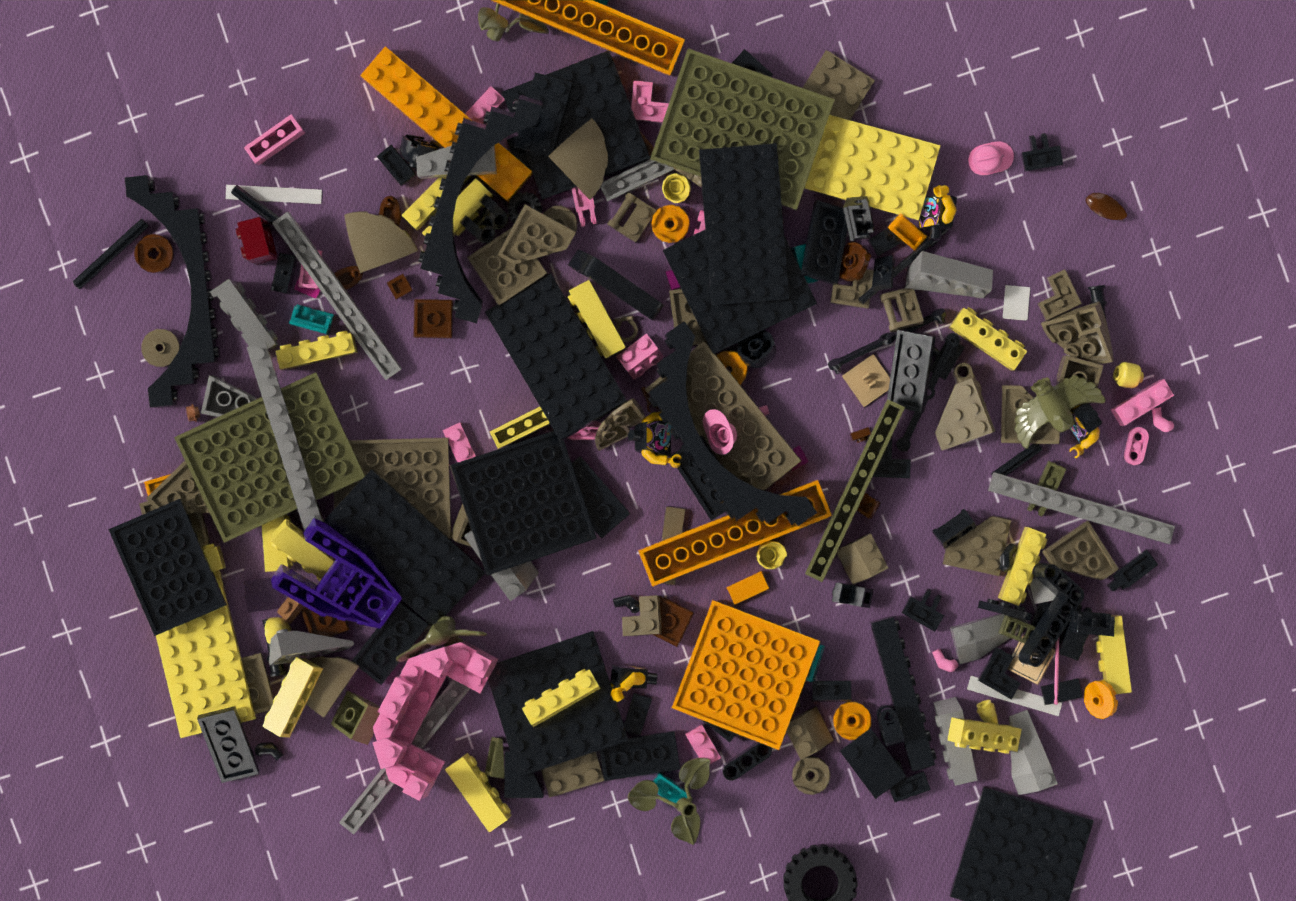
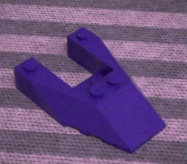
M314 517L303 532L305 541L336 560L318 585L281 564L271 578L272 588L320 616L335 617L337 620L353 621L360 625L381 629L401 601V595L363 551L333 528Z

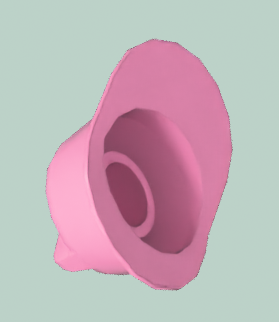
M1001 141L991 142L975 147L970 152L968 162L974 173L990 175L1007 170L1013 163L1014 153L1007 143Z
M716 409L707 411L703 416V427L711 449L720 455L727 454L731 451L737 439L736 428L728 422L726 416L721 411Z

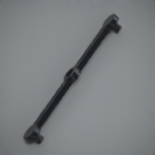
M936 309L930 315L923 317L924 323L901 330L912 332L935 320L942 324V322H945V309ZM897 332L885 333L872 343L845 356L832 359L828 362L829 369L834 370L835 374H839L838 371L841 373L840 367L843 364L883 345L891 344L896 339Z
M950 333L946 337L947 345L928 384L931 395H927L925 406L928 400L935 396L934 387L953 347L958 346L960 343V337L956 333ZM914 413L904 436L898 439L896 445L900 451L909 450L911 446L910 438L922 413Z

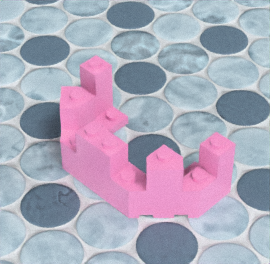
M464 641L409 658L400 676L395 677L378 710L380 715L373 726L377 741L373 742L380 768L386 769L389 781L404 788L403 793L418 801L427 797L445 764L444 760L412 743L446 677L448 676L481 693L498 658Z

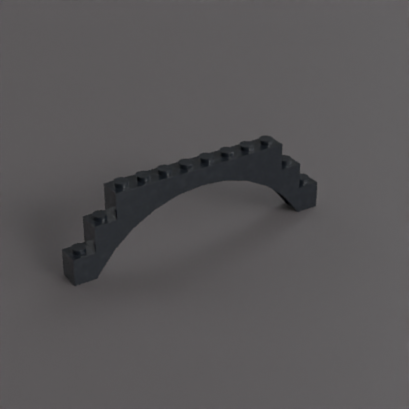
M520 95L518 100L514 99L511 111L515 113L491 107L490 112L486 111L483 123H487L486 125L463 118L462 124H457L455 134L458 135L457 142L453 141L449 153H452L453 156L451 161L447 160L444 170L448 172L447 177L441 180L439 190H442L441 197H436L434 208H437L436 215H431L428 225L432 229L430 233L426 232L423 244L427 246L425 251H421L418 262H421L420 269L440 274L435 285L439 287L438 293L456 298L452 309L456 311L455 318L477 324L483 300L470 284L463 271L454 242L453 216L456 200L464 180L476 162L491 147L513 133L536 125L543 101Z
M148 175L125 177L126 197L150 211L166 227L177 243L188 271L191 286V311L186 334L178 353L167 370L148 387L149 406L151 408L174 406L176 401L179 400L177 389L175 390L174 386L197 384L199 370L195 368V365L218 362L217 358H220L219 346H216L215 340L218 339L217 327H214L213 322L216 319V312L211 304L214 297L210 293L212 289L209 286V282L212 281L211 271L207 268V262H210L209 252L205 250V243L208 242L207 233L203 231L205 215L198 208L178 210L181 206L180 198L174 192L153 194V191L156 190L155 181Z
M685 321L666 333V340L664 342L670 350L674 349V352L657 363L658 368L656 371L662 379L666 378V381L649 392L650 397L648 400L654 408L658 407L661 412L659 416L665 424L669 423L672 427L670 432L676 440H681L683 443L681 448L687 456L689 454L694 459L692 464L696 470L703 472L705 475L703 480L707 486L714 488L716 491L714 496L718 502L725 504L727 507L725 512L729 518L738 521L756 508L757 512L755 514L761 523L765 521L767 524L786 511L787 515L785 517L791 525L795 524L797 527L815 515L817 512L807 497L778 495L757 489L735 477L720 465L709 452L695 429L687 400V364L695 336Z

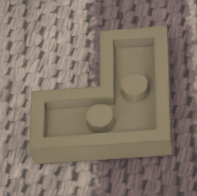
M867 269L861 280H853L852 286L833 285L830 303L869 309L870 299L861 304L858 298L872 287L874 270Z
M1065 269L1047 277L1054 296L1038 303L1045 320H1049L1082 304Z
M660 596L639 597L640 616L622 617L623 636L662 634Z

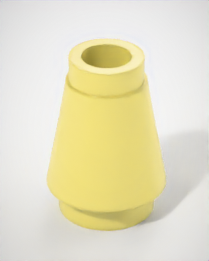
M984 700L976 705V711L984 722L999 724L995 705L991 703V700Z

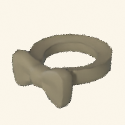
M633 315L623 316L614 320L617 323L615 328L618 333L623 321H628L634 328V333L631 337L624 338L620 335L624 342L632 341L637 336L638 328L633 321Z

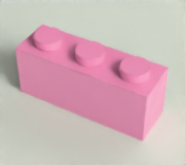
M291 114L244 148L254 163L259 166L304 135L305 131Z
M1162 379L1110 410L1119 425L1125 426L1170 399L1174 394L1165 379Z

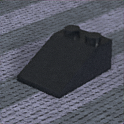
M871 728L840 750L841 754L875 799L906 777Z

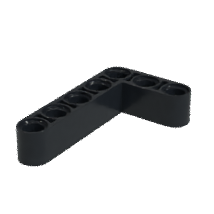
M578 249L568 263L569 267L592 279L652 321L656 319L664 306L660 301L605 263Z
M1038 563L1034 568V576L1056 596L1020 650L1018 657L1022 664L1032 667H1038L1043 663L1071 620L1073 610L1076 611L1084 599V591L1056 565Z

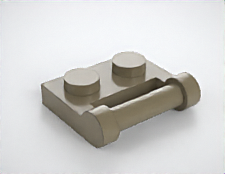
M627 192L625 195L626 199L607 225L636 243L657 210ZM633 202L637 206L622 227L619 225V222Z
M904 288L880 295L881 303H884L890 323V332H897V330L924 323L914 289ZM893 299H896L902 318L900 322H897L891 303Z

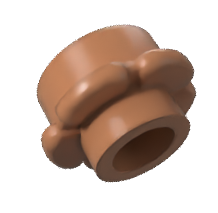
M194 404L186 407L188 421L197 422V418H200L198 407H194Z

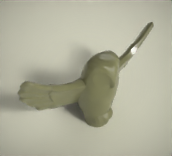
M1073 375L1071 378H1065L1063 382L1058 383L1056 386L1051 385L1048 377L1039 379L1031 386L1032 391L1036 393V397L1029 402H1024L1022 407L1016 409L1017 416L1015 418L1016 425L1014 430L1022 446L1027 449L1033 436L1043 425L1050 422L1056 430L1064 432L1074 425V418L1070 411L1072 408L1084 403H1105V397L1102 395L1101 390L1096 387L1095 383L1088 382L1085 378H1079L1076 375Z
M443 616L437 623L432 625L424 640L397 656L396 661H407L409 658L422 654L432 646L444 644V647L463 642V639L459 638V636H486L487 633L456 630L455 620L450 616Z

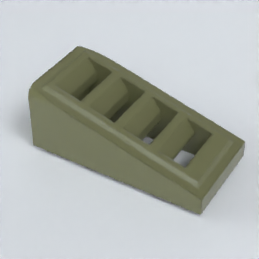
M1005 615L998 633L1025 644L1031 630L1033 631L1035 627ZM1011 622H1012V623H1014V625H1013V627H1012L1011 632L1008 633V629H1009L1010 624H1011ZM1020 625L1019 632L1016 636L1014 635V633L1016 631L1017 626ZM1025 627L1027 628V631L1023 639L1021 638V635Z
M492 737L485 774L502 779L505 778L503 739Z

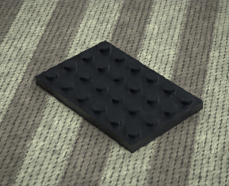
M182 499L175 500L108 529L154 636L227 605Z

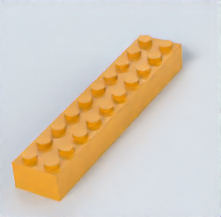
M491 0L494 3L667 76L671 75L685 41L681 37L593 0Z
M386 46L360 75L363 80L443 148L451 146L453 141L457 142L458 135L455 134L457 124H462L463 118L471 120ZM497 143L495 145L497 174L476 176L509 203L512 196L516 195L533 175V172L501 144Z
M814 480L779 494L807 497L817 513L797 527L795 524L791 525L785 517L787 515L786 511L767 524L765 521L761 523L755 514L757 512L755 508L738 521L735 519L731 520L726 515L639 549L638 553L651 586H656L831 517L832 514L819 481Z

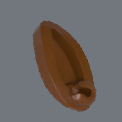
M1091 193L1085 199L1089 208L1098 216L1110 220H1123L1127 217L1124 208L1111 196L1103 193Z
M386 196L381 202L379 215L392 219L394 224L399 227L401 221L400 205L395 197Z
M347 266L334 272V275L347 291L362 279L363 272L360 273L358 266Z

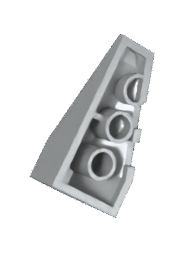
M288 629L279 630L271 638L269 664L271 666L290 663L296 657L301 656L308 659L319 655V652L326 655L350 649L354 642L300 631L288 632Z
M1028 710L1009 716V726L1022 729L1018 751L1010 752L1012 764L1011 777L1018 795L1041 791L1057 785L1052 767Z

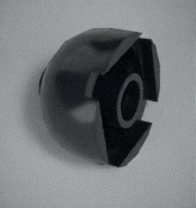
M406 134L402 137L400 151L403 158L409 162V166L417 168L416 157L439 150L440 145L432 140L429 144L423 137Z
M765 330L737 344V352L740 359L745 365L752 368L766 367L772 362L776 354L773 336Z

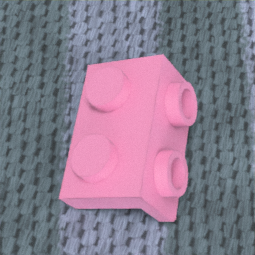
M646 333L616 357L634 380L660 362L664 356Z

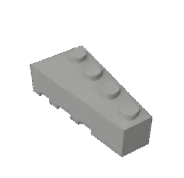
M495 145L476 162L468 176L497 174ZM451 146L416 157L418 178L447 177L448 172L444 170L447 160L451 161L453 156L452 153H449Z
M922 251L907 268L905 288L985 298L992 290L993 270Z
M228 279L210 291L213 297L216 296L220 299L219 306L227 315L232 317V324L238 331L243 333L241 336L248 346L266 342L270 351L278 345L276 342L278 337L273 330L269 331L265 326L267 324L266 319L262 314H257L255 303L251 298H246L244 295L246 290L240 282L236 283V281Z
M211 375L208 378L201 413L219 417L258 398Z
M956 697L933 702L936 712L935 721L940 729L939 739L945 749L943 757L945 763L948 762L949 768L946 769L949 780H953L955 786L977 781L973 756L969 745L966 748L956 747L955 742L948 741L951 718L964 719L960 704Z

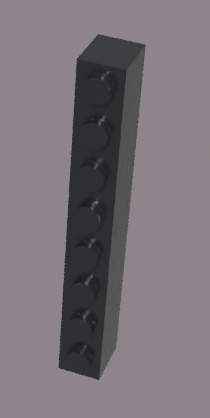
M893 616L871 621V629L894 711L898 716L904 734L905 742L903 743L912 771H917L934 766V760L937 757L934 748L931 749L929 741H932L930 732L925 730L923 724L926 723L924 712H920L918 706L921 704L919 694L915 693L913 686H916L913 674H909L908 668L911 667L908 656H904L903 649H906L903 637L899 638L898 631L901 629L898 619L894 620Z

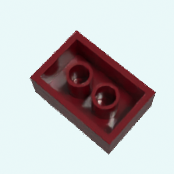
M257 217L237 222L236 234L243 244V247H240L243 258H246L247 261L255 265L278 260L268 221Z

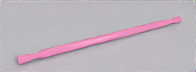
M1059 638L1055 643V705H1058Z

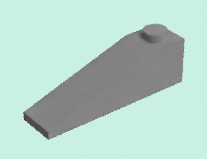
M472 531L464 536L481 559ZM529 561L491 575L508 599L512 601L528 589L539 572L532 562Z
M997 614L950 627L959 664L978 660L1010 639L998 633L1005 616L1004 614ZM1012 617L1028 624L1027 620ZM1011 622L1010 627H1009V629H1008V633L1011 632L1012 627H1013V625H1014V623H1012V622ZM1020 625L1017 626L1014 635L1018 634Z

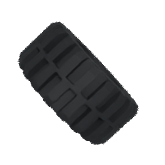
M816 844L810 845L808 849L804 847L800 850V853L794 854L791 857V862H788L785 867L786 872L783 875V886L788 901H852L853 898H856V888L858 887L856 872L847 856L834 847L830 848L823 844L821 846H816ZM815 866H828L834 870L838 877V888L832 896L823 900H815L807 896L803 890L802 880L809 869Z

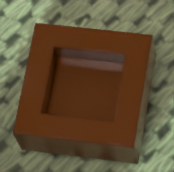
M404 274L387 282L396 300L413 291Z
M869 427L849 433L851 441L856 440L859 443L867 440V436L871 435Z
M865 493L857 511L868 519H872L881 502Z

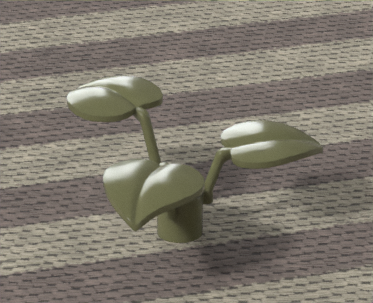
M497 3L495 11L488 7L479 9L478 21L481 31L488 29L486 34L493 41H500L504 32L508 33L509 29L517 22L528 31L549 34V30L544 23L523 14H519V18L514 19L508 25L507 20L498 14L500 5Z
M695 758L686 762L680 769L679 779L686 783L684 788L687 798H681L677 803H674L657 795L658 786L653 781L643 780L637 783L628 793L629 803L640 811L652 810L656 806V799L674 806L681 815L676 816L672 821V834L676 838L694 845L700 830V817L696 812V805L691 802L693 798L688 787L700 789L707 783L710 774V760L708 758Z

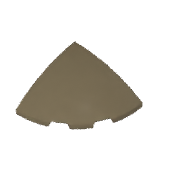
M593 119L586 122L549 155V158L589 200L600 189L604 181L605 170L608 166L605 138Z
M367 211L351 212L344 215L350 244L360 273L418 251L410 235L405 230H401L394 224L392 219L386 216L369 214Z
M1100 302L1065 312L1041 322L1043 330L1049 339L1061 346L1067 355L1089 360L1096 364L1114 361L1109 330Z
M634 398L619 406L599 426L595 436V445L598 451L628 437L630 428L642 422V419L646 417L642 407Z
M317 656L308 659L323 668L306 705L322 717H325L359 668V665L341 657L325 658L324 656Z

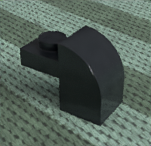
M838 582L832 591V602L870 608L874 589Z

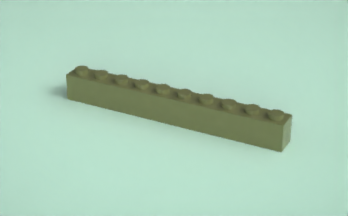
M887 399L805 572L806 575L820 582L824 581L906 407Z

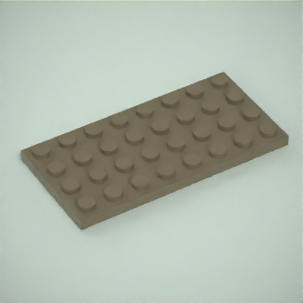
M703 341L693 349L687 364L686 391L688 407L695 429L699 436L703 435L710 446L703 427V416L709 410L716 409L721 411L726 416L728 422L736 428L737 439L729 453L720 455L714 452L721 465L735 477L757 489L766 490L797 465L801 459L717 355L712 353L708 344ZM659 377L645 391L649 394L650 391L665 382L666 378L662 379Z

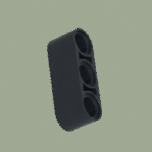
M754 743L723 765L722 772L724 777L729 781L736 780L769 758L772 748L767 746L768 751L765 754H760L758 747L764 744ZM744 756H751L752 762L745 765L742 763V758ZM733 766L736 768V773L734 775H727L726 769Z

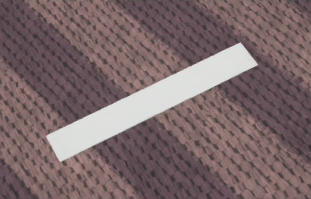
M226 185V199L239 200L231 193L236 185ZM238 185L258 201L321 204L322 190Z
M970 677L967 690L1059 716L1062 702H1058V705H1044L1042 696L1018 689L1011 700L978 681L977 677Z

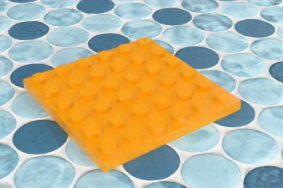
M712 600L672 708L780 750L821 641Z

